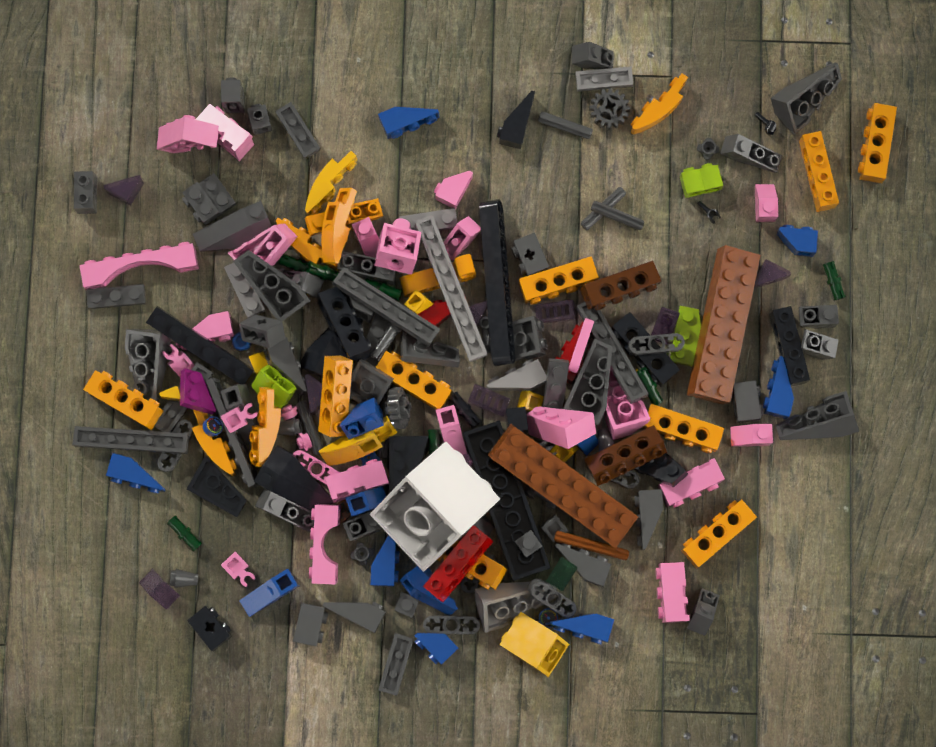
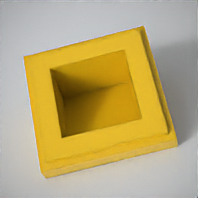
M415 290L404 305L414 313L419 314L434 303L424 294Z
M264 352L248 356L256 375H258L263 367L268 365Z
M178 386L159 393L163 399L180 401V388Z
M521 391L517 407H525L526 412H531L535 407L542 406L544 396L531 391Z
M555 445L550 452H556L555 456L566 463L579 448L576 445L569 449Z

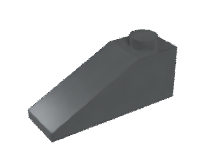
M374 601L372 605L369 603L324 602L322 605L376 633L386 613L382 610L384 606Z

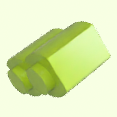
M712 163L704 164L700 169H694V167L686 168L680 175L685 198L720 191L723 188L718 165H712Z
M266 365L259 371L251 385L257 394L260 387L274 389V406L281 409L288 404L297 389L290 380L282 377L279 371L270 365Z

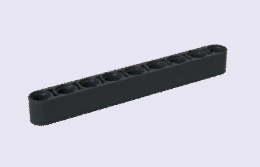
M500 199L481 202L479 210L491 358L494 366L515 363V345L504 212Z

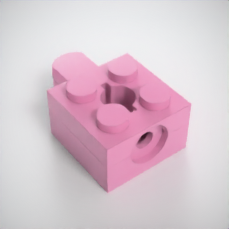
M402 218L396 219L393 225L384 223L379 237L374 266L412 275L417 261L421 232L411 230L410 222Z

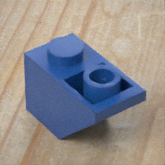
M783 225L777 230V236L794 255L813 257L816 254L817 230H813L812 227H801V229H798L792 225Z
M375 398L357 404L341 422L340 427L350 440L384 426L383 411Z
M383 486L346 497L351 516L356 517L374 510L387 496Z
M417 633L414 635L417 638L414 642L422 650L426 648L430 652L428 657L435 664L439 662L442 665L458 649L446 634Z

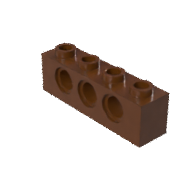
M650 261L584 284L580 291L588 310L595 308V311L605 308V304L612 302L615 305L622 302L625 297L629 296L631 299L639 296L642 291L646 290L647 293L654 291L662 281L654 261ZM635 278L641 279L642 285L637 284ZM618 284L624 285L625 291L620 290ZM601 290H605L608 293V297L603 296Z
M653 425L584 460L596 485L599 486L655 458L661 457L667 453L663 439Z

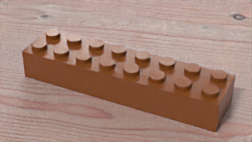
M727 245L717 249L687 391L688 396L721 405L730 403L761 255Z
M512 424L509 425L488 454L495 462L614 548L618 546L638 518L635 513Z

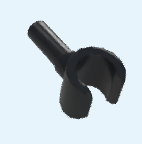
M756 112L755 116L766 125L764 131L773 135L776 130V123Z
M701 201L697 203L707 213L711 223L715 224L714 216L721 218L716 209L708 208Z

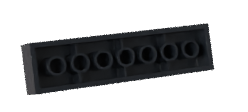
M499 420L463 432V437L475 472L480 478L489 482L493 491L500 498L489 510V514L512 581L514 582L549 570L551 567L521 480L488 456L504 433ZM532 530L542 547L528 557H525L515 541Z

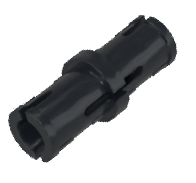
M455 392L454 395L448 398L459 411V416H463L472 429L481 422L472 411V406L470 404L467 405L458 392Z

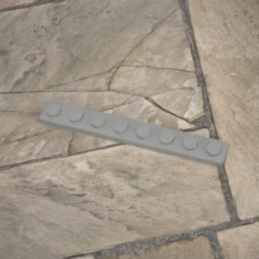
M433 215L415 221L417 230L421 232L420 238L469 362L488 356Z

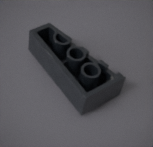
M389 436V493L423 462L428 436Z

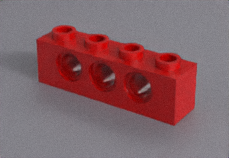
M473 525L423 587L441 602H444L493 541Z

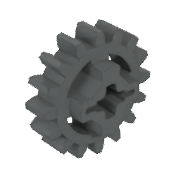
M609 88L608 92L602 89L601 95L595 93L596 99H591L590 103L592 105L589 107V110L593 112L590 114V117H596L594 123L600 122V128H603L604 125H607L608 130H610L611 125L618 128V123L624 124L623 118L628 119L629 114L626 112H630V107L627 106L629 100H624L625 94L619 95L618 89L615 93L612 92V88ZM602 100L603 105L597 109L598 103ZM622 109L621 115L617 117V112Z
M403 387L391 388L389 390L390 395L387 398L386 413L389 415L394 429H405L408 426V421H410L411 402H409L406 396V391H403Z

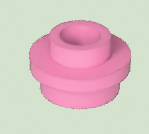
M291 404L284 406L281 409V417L284 420H288L298 414L296 411L298 409L297 406H292Z
M299 433L298 438H296L299 449H303L306 452L312 447L310 437L307 433Z

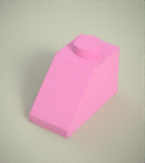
M467 171L445 178L442 183H438L434 190L436 200L456 210L473 178V172Z
M755 184L756 222H775L778 218V197L774 184Z
M469 216L457 223L444 241L445 248L452 261L470 245L481 231V227Z
M368 217L352 224V229L364 255L376 258L379 238Z
M750 424L730 427L731 446H770L773 443L772 424Z

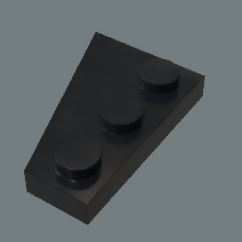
M667 453L634 468L638 473L649 475L655 480L675 487L688 475L687 471Z
M205 456L189 483L187 490L238 518L247 500L211 460Z

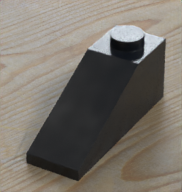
M531 91L506 118L503 127L499 126L497 137L500 138L499 144L521 149L535 91Z

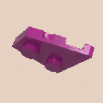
M184 368L181 370L180 406L212 415L216 412V408L202 374Z

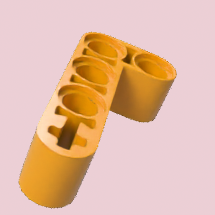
M471 254L459 256L454 259V262H451L459 283L476 277ZM433 268L399 278L404 297H410L415 290L426 293L440 289Z

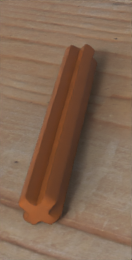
M556 531L554 536L556 542L626 561L629 556L627 549L614 548L609 544L562 531Z

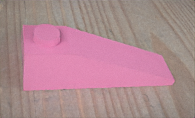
M610 369L607 407L604 412V418L612 439L616 440L635 433L650 421V417L642 400L630 404Z

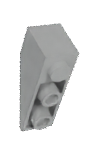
M530 359L522 364L523 367L517 370L512 368L505 372V376L501 378L496 376L490 379L486 388L489 391H532L546 383L547 375L538 359L535 361Z

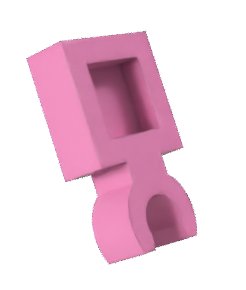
M170 344L172 352L167 354L165 351H162V354L165 358L171 360L167 364L180 377L181 370L184 368L191 370L195 365L183 351L178 353V349L173 344Z
M248 403L242 411L238 406L221 415V419L230 433L247 425L246 418L253 419L257 416V412L253 414L248 412V408L253 406L252 403Z
M234 552L221 564L233 579L239 576L241 584L245 587L248 586L245 582L247 576H250L253 580L256 579L254 574L245 571L249 565L237 552Z

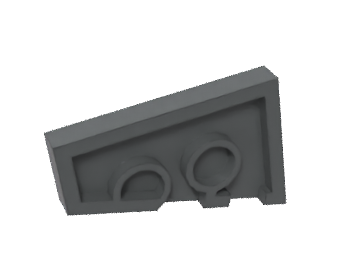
M404 330L401 331L402 361L459 367V349L440 342H434L427 346L415 337L408 335Z

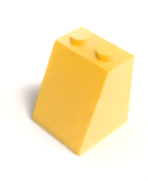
M520 612L513 619L512 626L508 632L502 636L499 645L549 677L570 644L555 632Z

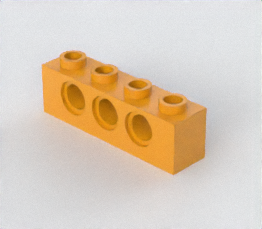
M874 103L871 109L868 108L866 119L869 120L868 126H865L863 134L866 141L861 148L863 160L858 166L859 180L882 184L886 179L897 107ZM875 122L882 123L883 128H878ZM872 140H878L880 146H875ZM869 158H875L878 164H872Z
M822 132L804 134L800 138L799 144L816 212L835 209L839 204Z
M591 256L520 278L518 283L525 304L530 303V305H534L546 297L553 299L560 296L559 293L565 291L567 294L578 290V287L596 281L599 277ZM578 272L582 275V279L575 280L572 274ZM556 278L563 279L564 284L562 286H557L554 283V280ZM544 284L546 290L540 292L536 289V285Z
M385 351L376 368L394 378L392 384L397 387H403L404 391L435 410L444 407L452 394L449 384L442 380L437 382L433 379L434 376L425 370L424 372L417 369L418 366L412 362L406 363L400 359L401 356L396 352L391 351L389 353ZM395 366L403 368V372L398 375L394 374L392 370ZM415 375L420 380L417 384H411L409 378ZM432 385L436 388V391L433 394H427L425 388Z
M324 356L318 432L329 437L346 436L340 424L349 412L353 360L344 356Z
M95 370L83 390L152 430L163 413V410L158 407L160 403L152 398L149 400L144 399V394L134 389L132 392L127 389L129 385L121 380L115 382L112 380L113 376L105 371L100 373ZM112 386V390L106 393L107 387ZM128 395L127 400L121 403L122 397ZM143 404V409L137 412V407Z
M650 404L647 411L650 421L642 428L647 429L654 425L659 434L664 435L665 439L670 441L677 439L683 441V445L692 448L694 445L701 447L700 450L705 453L711 454L712 451L716 452L718 450L724 431L723 427ZM666 419L669 422V427L662 428L659 425V421ZM684 425L687 428V434H680L678 426ZM702 431L706 436L705 440H698L696 432Z
M742 499L739 502L736 500L731 502L727 506L728 511L722 514L720 512L712 519L714 522L709 527L707 525L703 526L697 532L699 534L698 537L694 540L691 537L682 544L685 548L681 551L695 568L700 567L757 518ZM729 515H734L737 518L736 525L729 524ZM715 527L722 530L720 538L715 537L713 534ZM700 540H705L708 543L706 550L699 548L698 543Z
M457 540L451 547L455 548L460 541ZM446 551L437 559L438 561L447 558ZM483 554L465 577L470 580L476 578L480 581L479 585L487 590L490 587L496 590L507 569ZM486 566V572L479 575V568Z

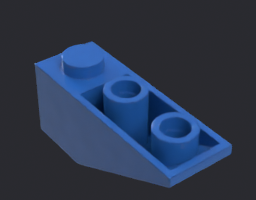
M393 107L379 113L378 117L387 139H396L402 136L403 132L408 130L412 132L419 129L422 124L434 123L439 118L438 109Z
M780 356L772 364L771 371L774 374L773 378H770L768 381L767 390L770 391L768 397L764 398L763 408H765L764 414L788 419L794 396L784 358Z
M112 453L106 476L111 478V482L122 484V481L128 482L130 487L140 489L141 486L147 487L149 492L159 494V491L165 492L166 489L135 460Z
M389 535L371 565V586L395 587V582L399 581V571H395V563H399L400 551H396V542Z
M416 566L399 580L412 597L448 616H451L458 609L451 597L448 596L444 602H441L423 587L432 576L430 568L423 572Z
M286 569L239 601L248 616L251 617L300 586L291 571Z
M588 614L550 621L549 624L554 626L553 630L562 633L568 630L572 632V636L583 639V636L591 638V642L601 645L602 641L608 642L615 619L599 614Z

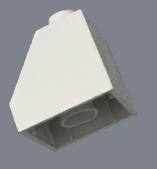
M445 442L412 470L370 513V516L424 572L489 511L500 498L493 491L489 482L480 478L466 463L464 456Z

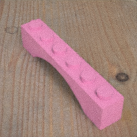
M189 242L179 243L176 247L162 246L160 250L155 251L146 249L142 250L139 254L125 253L119 258L113 256L105 257L103 261L98 262L96 260H89L84 262L85 264L80 265L85 290L105 288L119 274L141 265H161L172 268L180 273L199 269L195 246Z

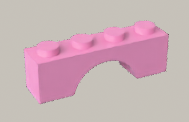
M317 504L315 508H312L311 520H314V528H311L310 539L313 540V547H310L309 555L310 559H313L312 567H309V579H312V584L335 585L338 583V563L327 556L324 549V539L330 529L340 525L341 505Z

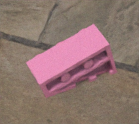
M184 115L180 119H175V121L159 127L157 150L180 153L191 151V147H197L198 150H202L204 145L216 148L219 125L196 120L194 116Z
M286 224L273 225L228 254L235 260L250 250L271 266H274L297 236Z
M535 407L526 414L529 435L567 449L596 434L592 412Z
M715 458L687 471L688 475L675 487L664 483L658 485V488L662 489V497L667 507L672 505L673 508L684 504L683 500L690 497L693 500L701 496V491L707 489L710 492L719 488L718 484L725 478Z
M377 459L366 462L364 466L359 467L356 465L348 468L347 471L335 472L325 477L334 503L366 490L389 485L382 460L377 461Z
M684 562L658 564L659 568L655 569L656 580H659L660 587H657V599L661 601V607H658V619H662V623L690 621L686 609L688 599L685 592Z

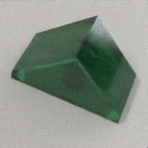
M561 557L546 582L563 591L578 567Z

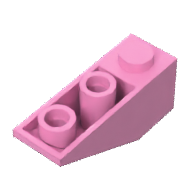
M228 311L211 314L193 328L210 341L219 340V342H226L231 340L230 337H234L231 315ZM176 343V346L178 348H182V350H187L178 343Z
M455 406L437 409L436 416L443 442H447L454 450L460 452L464 456L466 463L469 464Z

